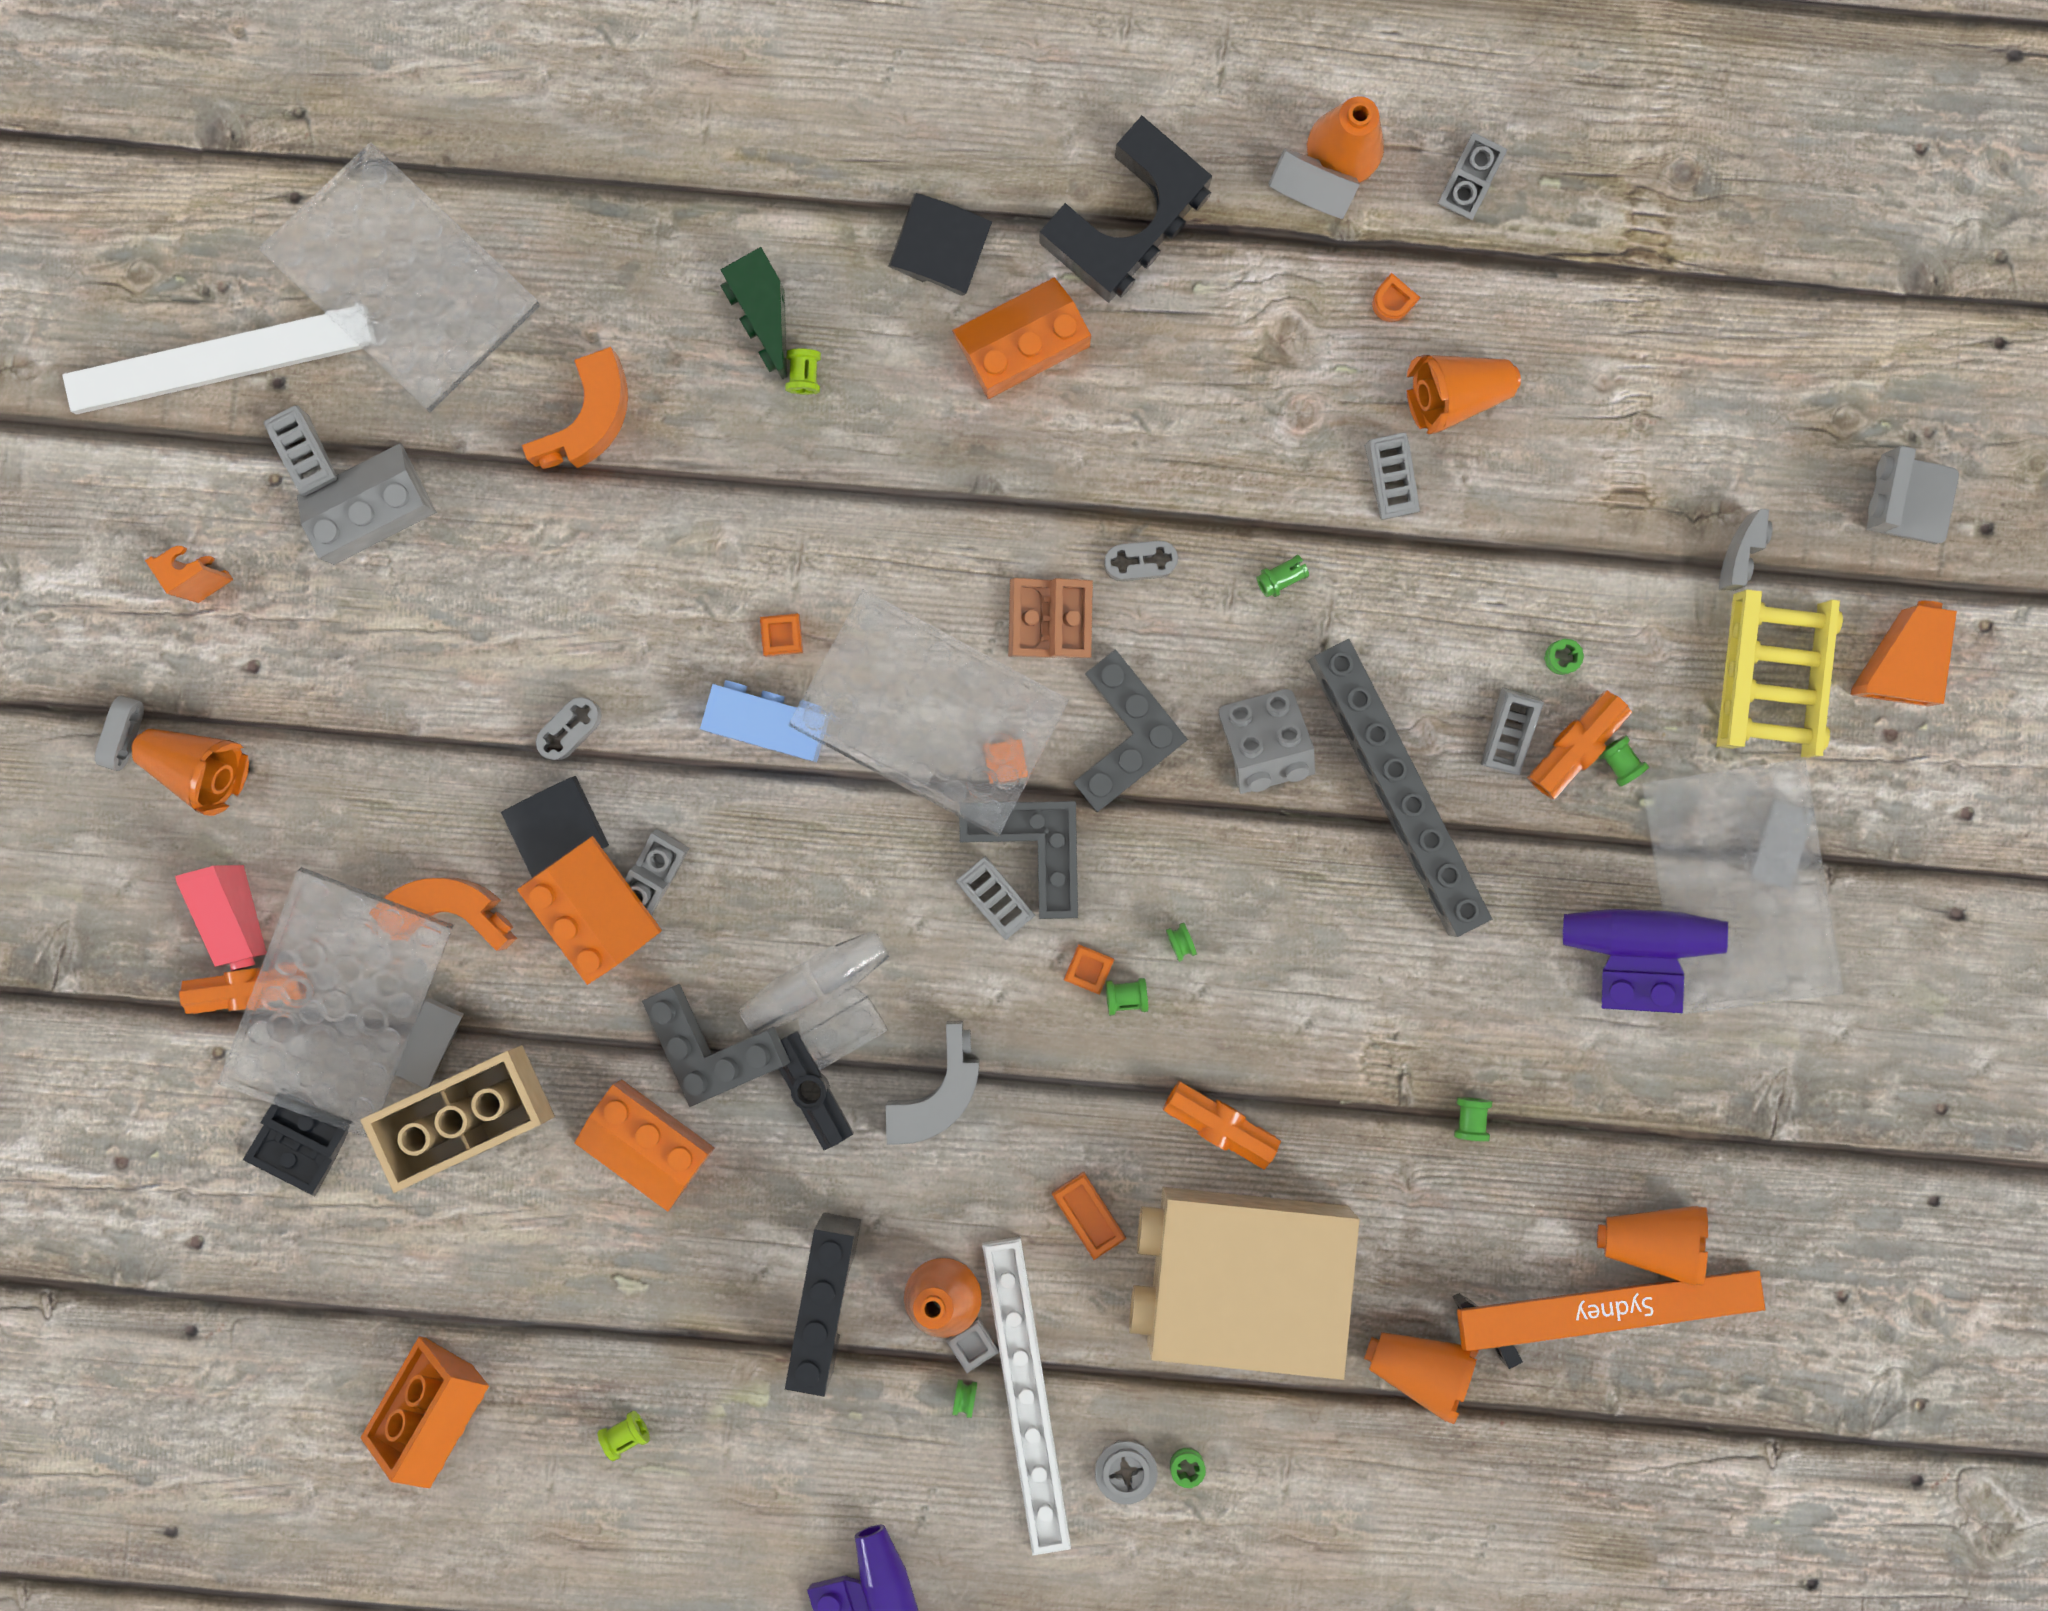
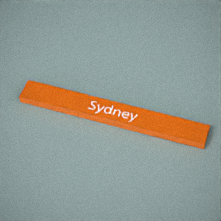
M1753 1269L1708 1275L1705 1277L1704 1285L1693 1286L1678 1280L1457 1309L1462 1350L1474 1351L1764 1311L1766 1309L1760 1271Z

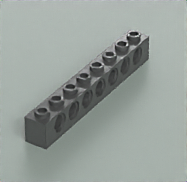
M1350 639L1310 658L1308 662L1447 934L1459 937L1493 920Z

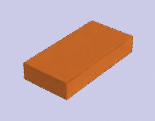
M1085 1172L1080 1173L1052 1192V1196L1093 1260L1126 1240L1125 1234Z

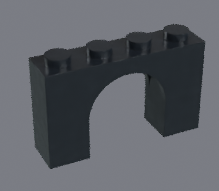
M1142 115L1116 144L1115 158L1151 190L1157 207V213L1152 222L1143 231L1133 236L1112 237L1099 232L1070 206L1064 203L1039 234V243L1108 303L1116 294L1122 298L1129 291L1136 280L1132 277L1141 266L1147 269L1156 260L1161 252L1158 246L1166 237L1171 240L1174 239L1186 224V221L1183 219L1191 208L1198 211L1212 193L1208 190L1212 175Z
M823 1213L814 1229L784 1390L822 1397L826 1394L834 1372L840 1334H837L841 1308L849 1271L855 1258L862 1219Z

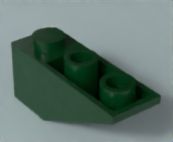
M759 247L720 269L726 280L720 286L731 306L739 303L745 315L740 317L739 320L750 339L758 336L764 346V349L758 353L768 371L772 372L777 369L783 380L787 377L785 290L762 247Z

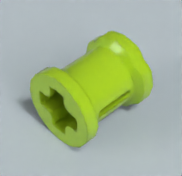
M803 348L787 350L786 358L790 360L789 382L785 384V391L799 395L820 393V385L816 384L817 362L821 360V353L816 350Z
M636 1411L629 1412L626 1415L627 1419L609 1429L605 1427L597 1433L599 1443L605 1455L612 1462L621 1458V1453L635 1445H645L650 1441L646 1424Z

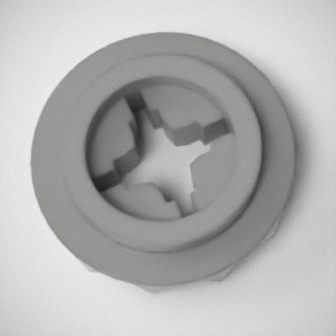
M1118 1440L1115 1444L1104 1447L1103 1452L1096 1461L1095 1478L1100 1491L1108 1499L1119 1504H1134L1145 1499L1155 1487L1158 1475L1157 1465L1149 1449L1140 1445L1135 1440L1132 1442ZM1122 1457H1125V1461H1128L1130 1467L1137 1468L1136 1471L1131 1473V1486L1127 1485V1481L1124 1480L1122 1475L1115 1474V1471L1121 1469Z

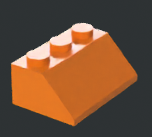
M1055 277L952 330L987 399L1089 348L1091 343V334L1074 301Z
M593 836L517 889L587 985L620 964L662 931Z
M622 1079L612 1084L588 1117L574 1142L667 1212L672 1208L715 1149V1147Z
M419 1336L360 1438L391 1482L430 1489L437 1475L443 1469L458 1439L462 1436L474 1411L483 1400L489 1385L472 1364L429 1339Z

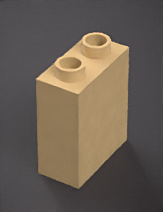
M1162 1187L1160 1208L1141 1206L1137 1254L1156 1257L1153 1287L1133 1285L1129 1333L1148 1335L1147 1343L1153 1361L1344 1380L1360 1219L1348 1205Z

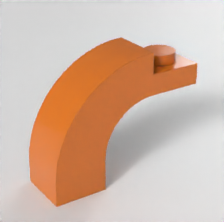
M611 347L574 360L584 388V402L581 412L567 428L522 445L526 459L535 467L541 466V468L545 469L557 466L563 462L562 457L567 456L569 462L576 468H579L600 456L618 435L627 411L628 388L619 356Z
M427 878L407 883L386 895L369 912L396 940L409 938L427 919L440 912L453 913L465 919L496 951L507 949L517 939L510 931L513 928L512 924L499 912L494 914L491 912L501 899L485 887L459 878Z

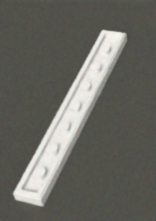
M362 305L65 373L62 376L70 412L77 415L376 346L369 310L366 306Z
M1021 1236L984 1242L982 1247L1032 1556L1071 1549Z

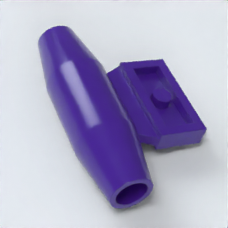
M1604 909L1564 914L1563 945L1610 955L1603 967L1602 1009L1683 1013L1684 970L1678 959L1726 954L1728 949V921L1679 911Z
M882 1524L867 1527L855 1535L860 1580L845 1575L812 1583L807 1589L813 1611H919L906 1567L885 1526Z

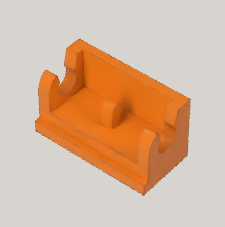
M174 546L156 558L151 556L145 560L166 594L196 603L201 602L233 580L226 570L218 571L206 567L215 561L214 557L203 556L188 564L176 561L177 556L183 555L187 551V548L184 546Z

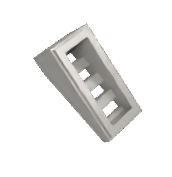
M292 406L264 421L265 428L301 496L305 497L338 480L310 416L299 406ZM305 437L306 441L290 448L289 445ZM313 452V456L297 463V459ZM320 465L321 470L306 478L303 477V473Z
M1407 432L1369 440L1365 444V450L1381 520L1420 512ZM1396 448L1397 455L1380 458V451ZM1400 464V471L1383 474L1382 467ZM1403 479L1404 486L1385 489V483ZM1407 495L1408 502L1388 506V498Z
M1502 687L1481 762L1482 766L1520 776L1544 704L1540 698ZM1511 704L1527 707L1526 713L1523 714L1510 710ZM1506 719L1523 723L1522 728L1518 729L1505 725ZM1501 734L1519 738L1517 745L1501 741ZM1496 749L1515 753L1514 759L1510 760L1496 756Z
M986 856L956 880L957 884L1005 940L1035 916ZM988 871L992 877L974 891L970 884L984 872ZM998 883L1002 889L984 903L980 896L994 884ZM1005 895H1008L1012 900L994 914L990 908ZM1018 906L1022 912L1004 926L1000 920Z

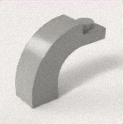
M947 1021L946 1023L947 1072L942 1084L933 1093L920 1099L890 1100L887 1102V1145L910 1144L932 1138L950 1127L965 1111L975 1091L980 1059H964V1053H971V1030H963V1021Z

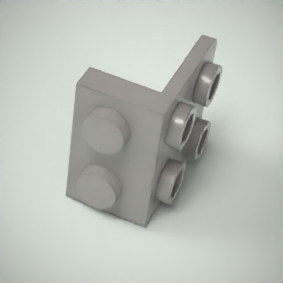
M1899 446L1882 454L1876 468L1877 479L1874 494L1868 508L1869 518L1866 530L1931 544L1944 542L1947 538L1959 479L1957 469L1915 460V448Z
M1283 689L1220 707L1219 718L1234 759L1236 783L1240 794L1251 791L1260 792L1273 785L1288 781H1301L1307 776L1315 774L1314 747L1294 693L1291 690Z

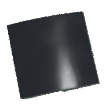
M915 193L888 267L921 282L928 280L963 296L967 294L992 221L952 204Z
M576 776L540 791L501 812L531 877H534L591 836L596 839L602 849L609 846Z
M281 1088L260 1123L263 1124V1127L244 1156L243 1161L315 1197L329 1173L352 1124Z

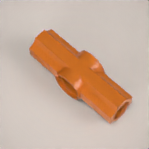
M1604 691L1579 720L1576 719L1571 722L1553 742L1555 747L1527 777L1532 785L1551 800L1555 799L1580 770L1587 769L1603 753L1606 748L1605 742L1632 713L1628 705L1610 691Z
M303 965L282 966L267 970H261L260 967L223 972L224 975L185 980L182 981L179 991L180 1004L183 1006L185 1013L197 1014L227 1008L228 1011L265 1006V1003L306 998L309 982Z
M1180 1080L1173 1087L1163 1107V1111L1198 1131L1197 1134L1225 1151L1230 1149L1263 1170L1272 1162L1278 1152L1281 1140L1276 1138L1275 1135L1247 1121L1245 1115L1218 1099L1214 1101Z

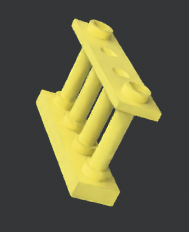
M1746 589L1733 594L1716 747L1730 749L1745 747V742L1751 737L1801 743V757L1823 756V751L1828 747L1830 741V730L1826 727L1836 635L1840 632L1843 623V615L1839 611L1840 600H1829L1817 604V612L1766 607L1764 602H1761L1762 591ZM1762 622L1815 628L1813 649L1808 651L1761 645L1760 641H1757L1758 625H1761ZM1759 660L1810 666L1808 689L1757 684L1756 680L1753 679L1754 664ZM1754 699L1806 705L1804 728L1752 722L1751 718H1748L1750 702Z

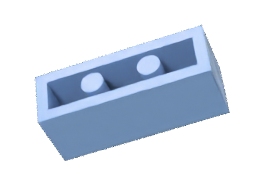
M725 680L723 687L712 684L700 726L701 730L817 763L829 722L827 716L821 715L822 707L802 701L799 702L798 708L783 704L784 696L767 691H762L761 697L746 693L748 686Z

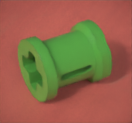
M1627 735L1607 745L1599 756L1600 760H1606L1618 777L1616 783L1619 787L1636 779L1649 768L1648 764L1641 762L1628 744L1630 739Z
M1139 978L1137 982L1114 984L1112 980L1106 981L1109 1016L1115 1015L1116 1011L1140 1009L1141 1012H1148L1145 978Z
M1458 1097L1456 1104L1460 1106L1459 1129L1454 1131V1137L1471 1141H1490V1134L1486 1132L1487 1112L1492 1107L1493 1101L1480 1098Z

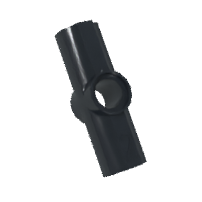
M796 1031L781 1039L790 1063L779 1068L791 1090L793 1102L802 1110L822 1149H829L852 1136L854 1132L830 1090L828 1079L820 1072L799 1032ZM804 1081H814L819 1085L821 1094L818 1099L808 1100L802 1095L801 1085Z

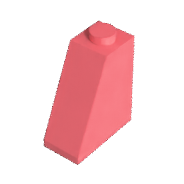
M216 865L175 876L180 892L215 967L230 965L231 971L254 966V958L267 955L244 865Z

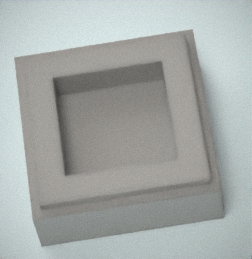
M979 1317L964 1332L946 1338V1342L966 1373L999 1353V1347Z

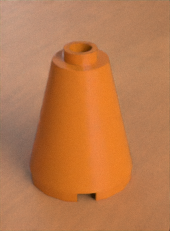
M1356 96L1321 116L1310 131L1307 141V156L1318 159L1323 167L1357 178L1359 183L1368 179L1379 166L1384 153V139L1378 108L1372 100Z
M1421 355L1411 361L1407 371V378L1413 377V389L1407 390V400L1416 425L1420 429L1427 428V434H1435L1513 398L1520 387L1521 375L1518 368L1508 359Z
M150 728L137 735L132 743L133 761L191 808L203 815L215 816L225 811L229 807L225 802L231 794L236 796L240 794L248 776V755L242 753L241 748L243 747L241 744L231 740Z
M1690 1206L1606 1217L1605 1225L1598 1224L1597 1248H1603L1604 1255L1607 1258L1693 1286L1704 1285L1708 1252H1705L1706 1238H1708L1707 1208Z
M936 1258L923 1263L911 1274L905 1287L904 1304L910 1320L919 1330L930 1336L946 1338L964 1332L975 1321L981 1308L982 1290L977 1278L967 1265L955 1259ZM933 1301L937 1302L940 1305V1308H938L933 1303Z
M1381 1332L1379 1339L1371 1337L1364 1359L1371 1362L1369 1367L1371 1372L1445 1422L1455 1424L1459 1415L1456 1410L1459 1401L1464 1402L1477 1361L1475 1357L1479 1350L1464 1351L1461 1344Z

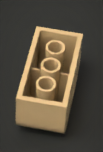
M521 1045L364 1117L360 1121L393 1193H396L554 1118L555 1115L525 1049Z

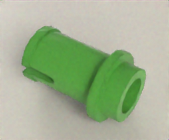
M1296 555L1271 570L1267 568L1262 569L1261 575L1256 577L1262 593L1266 597L1271 595L1277 597L1280 595V590L1308 578L1309 572L1306 564L1301 566L1299 564L1303 562V559Z

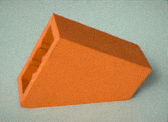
M1926 600L1918 601L1917 606L1901 610L1852 686L1851 695L1926 707L1944 704L1957 611L1942 609L1943 603Z

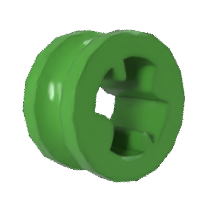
M1562 639L1548 646L1545 651L1544 660L1550 671L1555 674L1565 675L1580 668L1583 663L1584 653L1582 647L1576 641ZM1566 647L1571 651L1568 653V656L1573 655V661L1564 664L1562 667L1557 663L1560 658L1555 659V652L1562 651Z
M1184 922L1179 924L1177 930L1166 929L1167 936L1179 962L1183 961L1186 954L1197 955Z
M958 1379L952 1415L957 1416L958 1413L963 1412L967 1418H972L977 1382L972 1381L970 1385H965L963 1380Z
M1182 1448L1172 1455L1170 1471L1176 1484L1183 1488L1198 1486L1206 1475V1467L1200 1453L1192 1448ZM1186 1459L1189 1464L1196 1462L1198 1466H1194L1195 1474L1189 1476L1186 1472L1179 1474L1177 1470H1181V1461Z

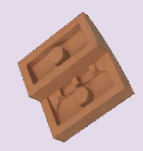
M1055 578L1053 580L1010 579L1008 657L1091 658L1093 580Z

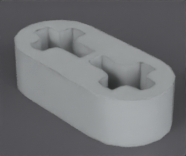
M1166 541L1120 544L1108 551L1105 556L1104 567L1109 577L1116 581L1163 578L1174 571L1178 563V554L1173 545ZM1160 549L1163 551L1164 556H1170L1171 561L1166 562L1164 569L1160 570L1156 563H1144L1143 558L1154 557L1156 550ZM1118 553H1124L1125 559H1138L1139 564L1128 565L1125 573H1119L1118 567L1111 566V561L1116 560Z
M122 695L113 701L96 748L95 762L97 765L114 771H120L125 767L131 755L132 743L137 736L144 714V706L141 701Z
M582 697L569 701L538 733L536 747L539 753L546 759L557 761L570 756L601 723L602 714L597 703ZM589 706L591 710L587 715L591 719L590 722L586 724L580 721L572 728L570 725L578 717L575 709L577 707L586 709ZM566 730L568 733L560 741L563 749L561 751L553 749L549 752L547 748L551 743L547 739L548 736L551 734L558 737Z

